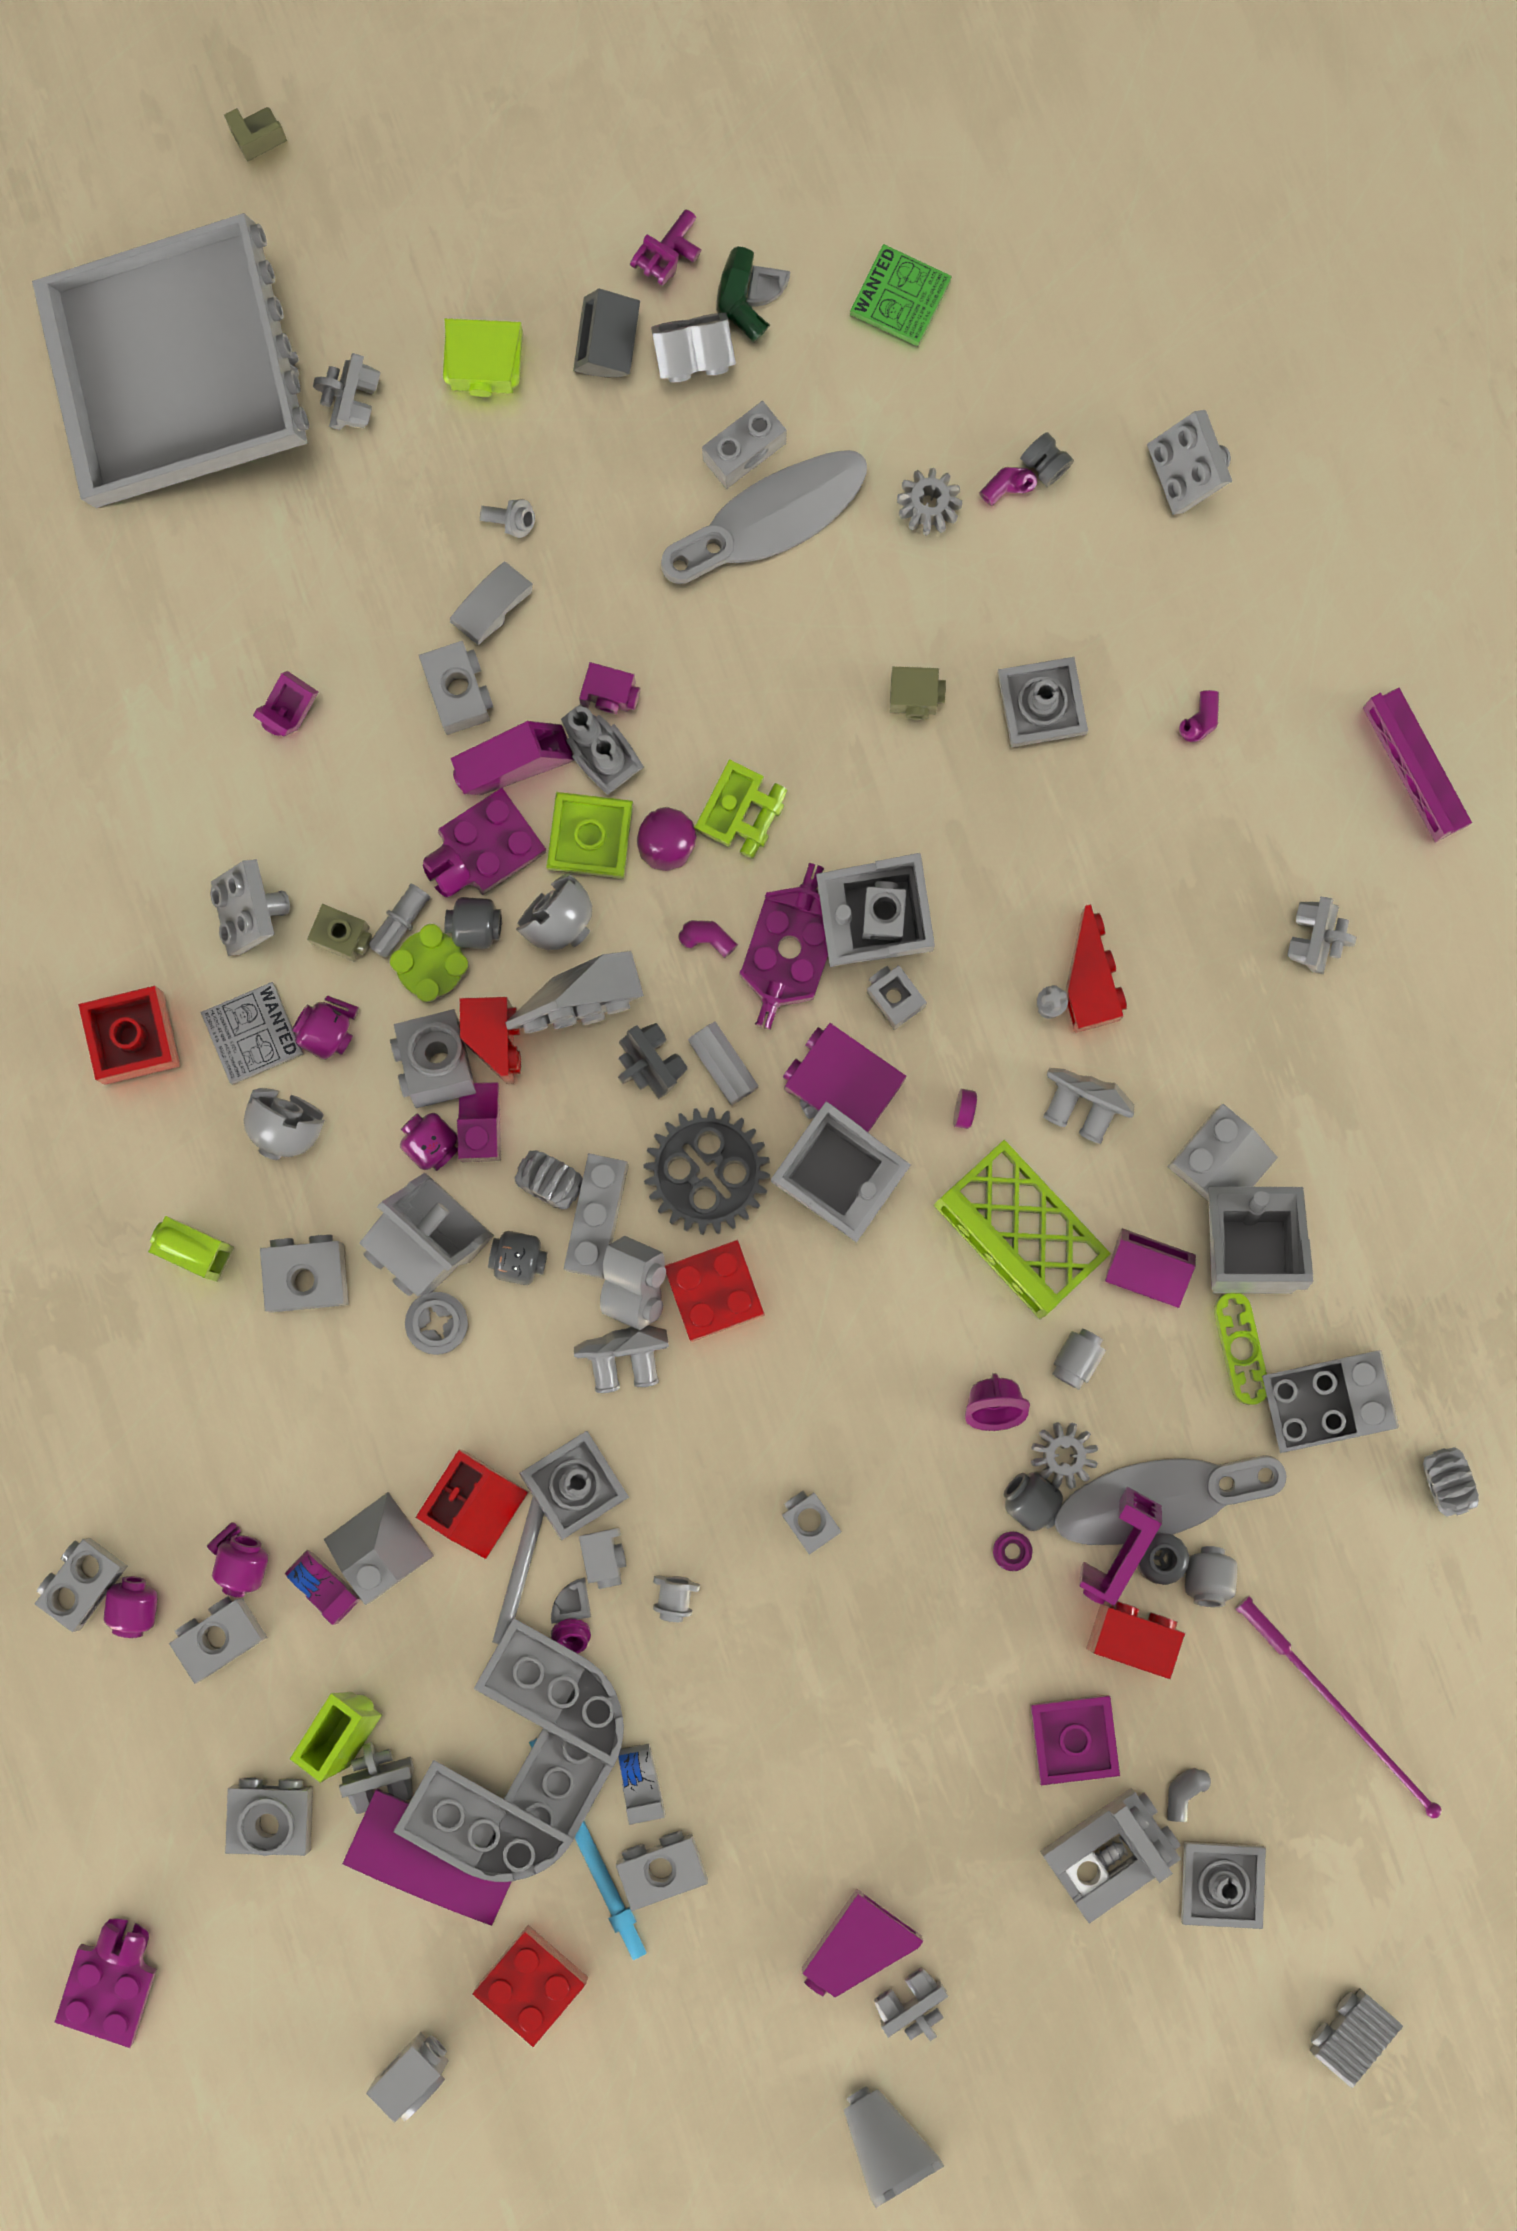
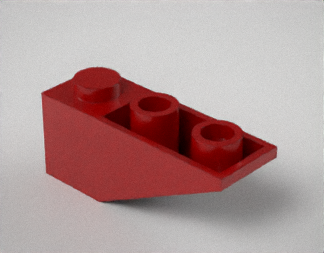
M1091 904L1086 905L1081 913L1065 990L1068 998L1067 1008L1075 1033L1118 1022L1123 1018L1122 1010L1127 1009L1124 992L1121 987L1115 988L1111 973L1116 972L1111 950L1104 951L1100 937L1105 935L1102 917L1100 913H1093Z

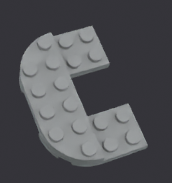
M513 1618L474 1687L476 1691L543 1728L508 1793L502 1799L433 1760L394 1830V1833L471 1876L494 1882H510L536 1875L554 1864L566 1852L618 1759L624 1730L623 1716L617 1694L601 1670L581 1655Z

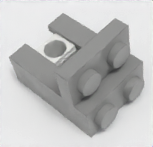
M1130 1788L1040 1851L1089 1924L1154 1878L1159 1883L1173 1874L1169 1868L1181 1860L1175 1851L1181 1846L1168 1826L1163 1829L1159 1828L1152 1817L1158 1811L1145 1792L1138 1796ZM1117 1834H1120V1841L1121 1839L1133 1853V1856L1110 1872H1107L1110 1865H1115L1117 1860L1122 1861L1121 1858L1124 1854L1128 1856L1123 1842L1115 1843L1112 1841L1113 1844L1109 1847L1106 1845V1849L1103 1851L1099 1850V1854L1093 1851ZM1091 1861L1097 1864V1875L1091 1881H1081L1077 1877V1869L1083 1862Z

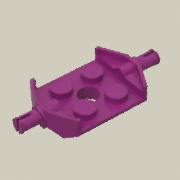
M808 863L803 883L799 887L766 892L765 900L739 973L746 984L762 999V1007L755 1025L762 1027L765 1016L768 1013L764 1026L765 1029L771 1030L777 1008L780 1009L781 1005L798 1004L814 999L828 957L816 874L822 873L824 868L818 865L814 878L811 879L815 868L813 863ZM786 938L796 939L801 946L799 955L791 959L783 957L778 950L781 941Z

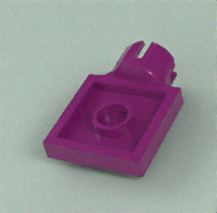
M500 788L440 827L438 834L442 838L443 844L424 858L422 866L429 881L436 880L438 885L434 888L444 897H450L469 885L475 886L483 895L544 855L546 848L504 789Z
M115 1918L109 1919L104 1924L96 1946L81 1944L78 1947L54 2023L130 2048L134 2043L157 1969L144 1963L143 1956L149 1940V1933L146 1928L135 1923L132 1933L127 1932L125 1939L122 1940L128 1920Z

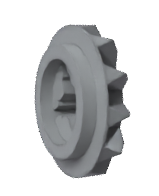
M430 1292L429 1294L422 1295L411 1304L405 1318L407 1336L416 1348L425 1353L433 1355L448 1353L463 1342L468 1329L466 1310L455 1297L447 1293ZM429 1308H432L433 1312H436L439 1317H449L452 1315V1318L443 1325L444 1339L435 1330L421 1331L422 1328L426 1327V1324L431 1322Z

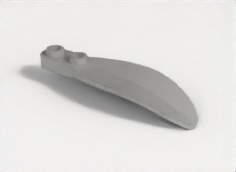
M851 450L826 453L784 468L756 482L729 501L716 514L709 526L688 535L666 548L661 560V570L664 576L673 583L685 584L722 564L761 560L787 551L805 542L829 525L854 499L866 476L867 463L865 458L860 453ZM710 543H715L720 547V551L711 553L707 550L706 546ZM678 560L686 563L687 568L685 570H677L673 563Z
M1268 1455L1219 1465L1203 1460L1186 1458L1161 1459L1137 1463L1104 1474L1076 1490L1061 1505L1055 1517V1527L1062 1537L1076 1543L1086 1545L1124 1544L1134 1527L1118 1518L1119 1500L1128 1486L1162 1505V1525L1158 1532L1173 1535L1205 1522L1226 1505L1265 1498L1279 1493L1286 1483V1471L1280 1461ZM1261 1469H1271L1272 1477L1269 1481L1262 1482L1258 1479V1473ZM1228 1476L1233 1479L1234 1484L1231 1489L1223 1490L1220 1488L1219 1482L1223 1477Z

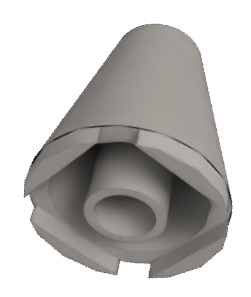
M866 2086L846 2098L850 2106L844 2109V2114L869 2196L875 2208L944 2167L940 2157L878 2089L871 2093Z

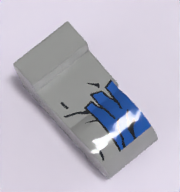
M650 1744L621 1749L618 1758L623 1779L622 1786L629 1825L665 1818V1808Z

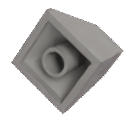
M389 1492L324 1539L342 1574L365 1605L374 1601L434 1556Z

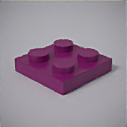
M1109 1695L1030 1704L1041 1786L1120 1776L1111 1698Z

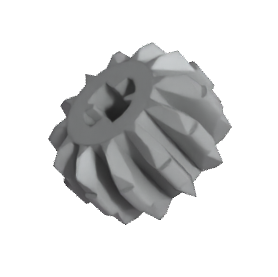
M930 468L928 478H924L922 472L917 470L914 472V482L910 480L902 482V488L905 493L897 495V503L904 507L899 511V516L901 519L912 517L909 522L911 530L916 529L919 524H923V534L929 535L931 525H935L936 529L942 533L946 529L945 521L949 523L957 521L958 516L955 510L962 508V500L955 496L960 493V487L955 484L947 486L951 477L948 473L943 474L939 480L936 478L935 468ZM931 496L930 500L932 501L935 497L937 499L936 506L928 507L929 503L924 506L923 498Z
M537 1150L529 1151L517 1168L518 1172L515 1176L517 1186L533 1197L555 1208L568 1209L580 1193L583 1180L580 1173L544 1152Z
M1059 1422L1053 1424L1055 1438L1046 1430H1041L1039 1435L1047 1442L1046 1446L1033 1443L1031 1447L1034 1451L1043 1452V1458L1031 1460L1032 1466L1045 1464L1047 1467L1040 1472L1041 1476L1045 1479L1052 1473H1055L1052 1480L1055 1488L1060 1487L1063 1475H1065L1066 1484L1070 1489L1076 1487L1073 1475L1075 1473L1081 1480L1088 1481L1090 1477L1082 1469L1083 1465L1096 1468L1098 1464L1095 1460L1086 1459L1087 1453L1098 1451L1097 1445L1086 1447L1082 1445L1089 1439L1091 1434L1088 1431H1084L1077 1438H1074L1077 1430V1424L1075 1423L1069 1424L1066 1436H1064L1063 1428ZM1059 1446L1063 1449L1069 1447L1073 1449L1074 1454H1071L1070 1457H1074V1460L1070 1465L1064 1462L1058 1465L1055 1461V1457L1059 1456V1454H1055V1450Z
M1453 1447L1434 1451V1454L1426 1456L1423 1462L1424 1472L1438 1510L1448 1517L1455 1514L1458 1516L1469 1512L1468 1510L1476 1508L1479 1502V1494L1472 1471L1463 1452Z

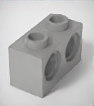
M91 1538L82 1539L80 1543L75 1540L62 1555L61 1560L65 1563L55 1575L51 1572L37 1589L41 1596L35 1602V1605L71 1632L82 1629L105 1598L108 1588L117 1582L128 1567ZM88 1555L96 1558L99 1563L98 1573L93 1578L86 1576L82 1570V1562ZM64 1587L70 1589L75 1596L74 1605L69 1610L62 1608L58 1602V1594Z

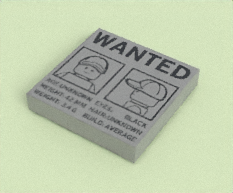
M273 982L201 1012L228 1080L232 1085L303 1055L301 1047L295 1042L296 1034L292 1031L293 1027Z

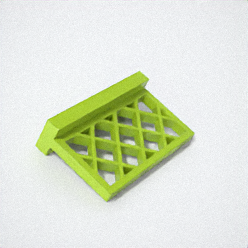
M1005 1139L934 1204V1207L1039 1319H1042L1051 1312L1075 1287L1111 1255L1104 1245ZM1001 1153L1013 1164V1178L992 1177V1161ZM986 1168V1177L977 1176ZM1019 1171L1026 1179H1019ZM969 1182L986 1183L985 1204L971 1203L960 1191ZM992 1184L1013 1185V1205L992 1204ZM1019 1185L1034 1186L1040 1193V1207L1019 1206ZM1046 1200L1053 1208L1046 1207ZM978 1210H985V1217ZM992 1211L1012 1212V1233L998 1232L991 1225ZM1019 1212L1039 1213V1234L1018 1233ZM1046 1214H1060L1065 1219L1066 1236L1046 1235ZM1073 1229L1079 1234V1236H1073ZM1005 1239H1012V1246ZM1018 1239L1039 1240V1261H1025L1018 1254ZM1046 1241L1066 1242V1263L1045 1262ZM1073 1242L1087 1243L1097 1256L1089 1264L1073 1263ZM1031 1267L1039 1268V1275ZM1045 1268L1066 1269V1286L1057 1294L1045 1283ZM1072 1269L1082 1270L1072 1279Z

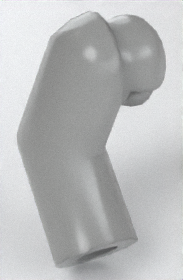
M1196 1768L1188 1769L1171 1782L1168 1794V1821L1187 1822L1188 1800L1201 1791H1207L1210 1787L1211 1779L1206 1771Z

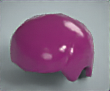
M670 807L651 811L640 825L637 835V847L641 859L650 867L663 871L682 867L695 847L697 835L693 821L682 811Z

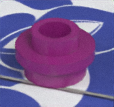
M1006 1532L1000 1535L994 1543V1559L1001 1568L1007 1571H1019L1025 1568L1032 1558V1545L1029 1539L1019 1532ZM1009 1544L1018 1545L1020 1549L1018 1557L1009 1559L1006 1556L1005 1549Z
M573 1618L557 1623L551 1630L552 1640L577 1654L586 1649L591 1638L588 1624Z

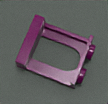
M1128 1486L1119 1500L1118 1518L1134 1527L1110 1569L1105 1574L1086 1562H1083L1081 1566L1079 1586L1084 1589L1083 1594L1099 1604H1104L1107 1601L1115 1606L1162 1525V1505Z

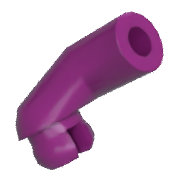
M1005 467L999 470L979 492V495L986 503L993 506L1005 492H1031L1037 486V477L1027 468Z
M1212 690L1200 692L1199 712L1188 720L1184 719L1179 726V732L1186 741H1201L1217 728L1219 692Z
M691 920L683 925V930L678 935L679 941L683 946L693 948L698 943H710L724 958L730 955L738 946L714 921Z

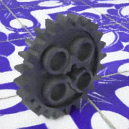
M711 1107L707 1118H702L697 1108L694 1109L693 1120L690 1121L680 1113L678 1114L680 1126L676 1128L671 1123L666 1122L665 1126L669 1133L667 1137L660 1134L654 1135V1138L660 1144L659 1149H647V1153L655 1158V1162L644 1164V1169L654 1172V1176L644 1180L645 1185L657 1187V1190L649 1198L650 1200L662 1199L664 1201L657 1211L662 1214L671 1210L673 1212L670 1218L672 1225L680 1218L685 1219L684 1231L686 1232L690 1230L693 1223H696L699 1226L701 1235H704L707 1225L711 1224L715 1232L720 1234L721 1223L725 1221L732 1229H735V1216L739 1215L742 1219L748 1221L749 1216L745 1208L751 1206L759 1209L760 1204L754 1198V1195L767 1194V1190L759 1185V1180L770 1179V1174L760 1171V1167L769 1163L770 1160L769 1157H758L757 1155L765 1147L764 1142L752 1144L751 1140L755 1136L756 1130L751 1129L745 1133L741 1131L744 1125L743 1118L737 1120L734 1125L729 1123L730 1111H726L721 1120L716 1119L714 1108ZM705 1134H714L721 1141L720 1148L713 1154L703 1153L698 1147L700 1138ZM685 1144H689L707 1166L712 1163L717 1166L714 1169V1174L731 1193L729 1199H726L709 1178L704 1177L700 1180L697 1177L700 1174V1168L684 1151L683 1146ZM676 1159L686 1160L691 1166L689 1175L679 1180L671 1177L668 1169L672 1161ZM732 1163L740 1164L746 1170L745 1178L738 1184L729 1183L723 1176L724 1169ZM707 1188L715 1193L716 1202L711 1208L700 1209L695 1205L694 1195L698 1190Z

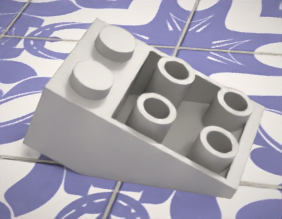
M632 952L603 954L552 977L505 1022L507 1030L524 1028L525 1033H533L548 1028L547 1024L552 1023L554 1029H561L576 1024V1020L580 1019L583 1025H589L604 1020L605 1012L615 1014L630 1009L629 1002L644 996Z
M1381 1350L1262 1376L1280 1453L1398 1429L1399 1427Z

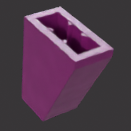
M526 721L452 757L451 761L455 769L453 776L463 794L484 795L574 761L572 758L573 752L566 741L567 736L561 724Z
M856 1889L803 1965L802 1974L807 1977L804 1983L821 1996L828 1992L833 1997H837L918 1949L923 1943L922 1935Z

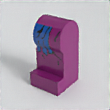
M306 1550L285 1572L287 1578L306 1595V1598L332 1625L338 1624L361 1600L354 1589L309 1550Z

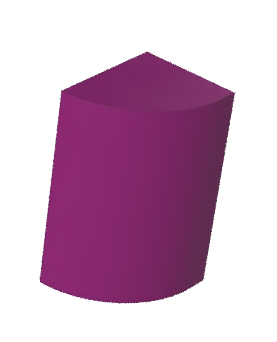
M1122 1228L1108 1266L1105 1282L1179 1308L1196 1266V1254Z

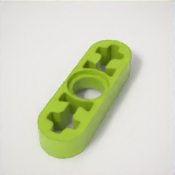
M1240 1293L1224 1294L1218 1298L1214 1305V1316L1232 1393L1243 1404H1258L1267 1397L1262 1377L1267 1375L1252 1307L1249 1300ZM1229 1299H1233L1235 1305H1242L1243 1312L1237 1314L1238 1324L1242 1326L1247 1323L1249 1331H1237L1227 1336L1226 1328L1234 1327L1231 1316H1224L1222 1311L1223 1308L1228 1307ZM1238 1337H1244L1252 1344V1353L1246 1360H1238L1231 1353V1344ZM1256 1361L1257 1370L1251 1369L1249 1372L1252 1381H1259L1261 1389H1257L1255 1397L1250 1399L1249 1393H1242L1240 1390V1385L1246 1383L1245 1373L1241 1371L1236 1374L1234 1366H1247Z

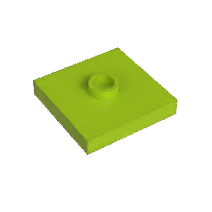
M556 792L547 870L624 879L633 801Z

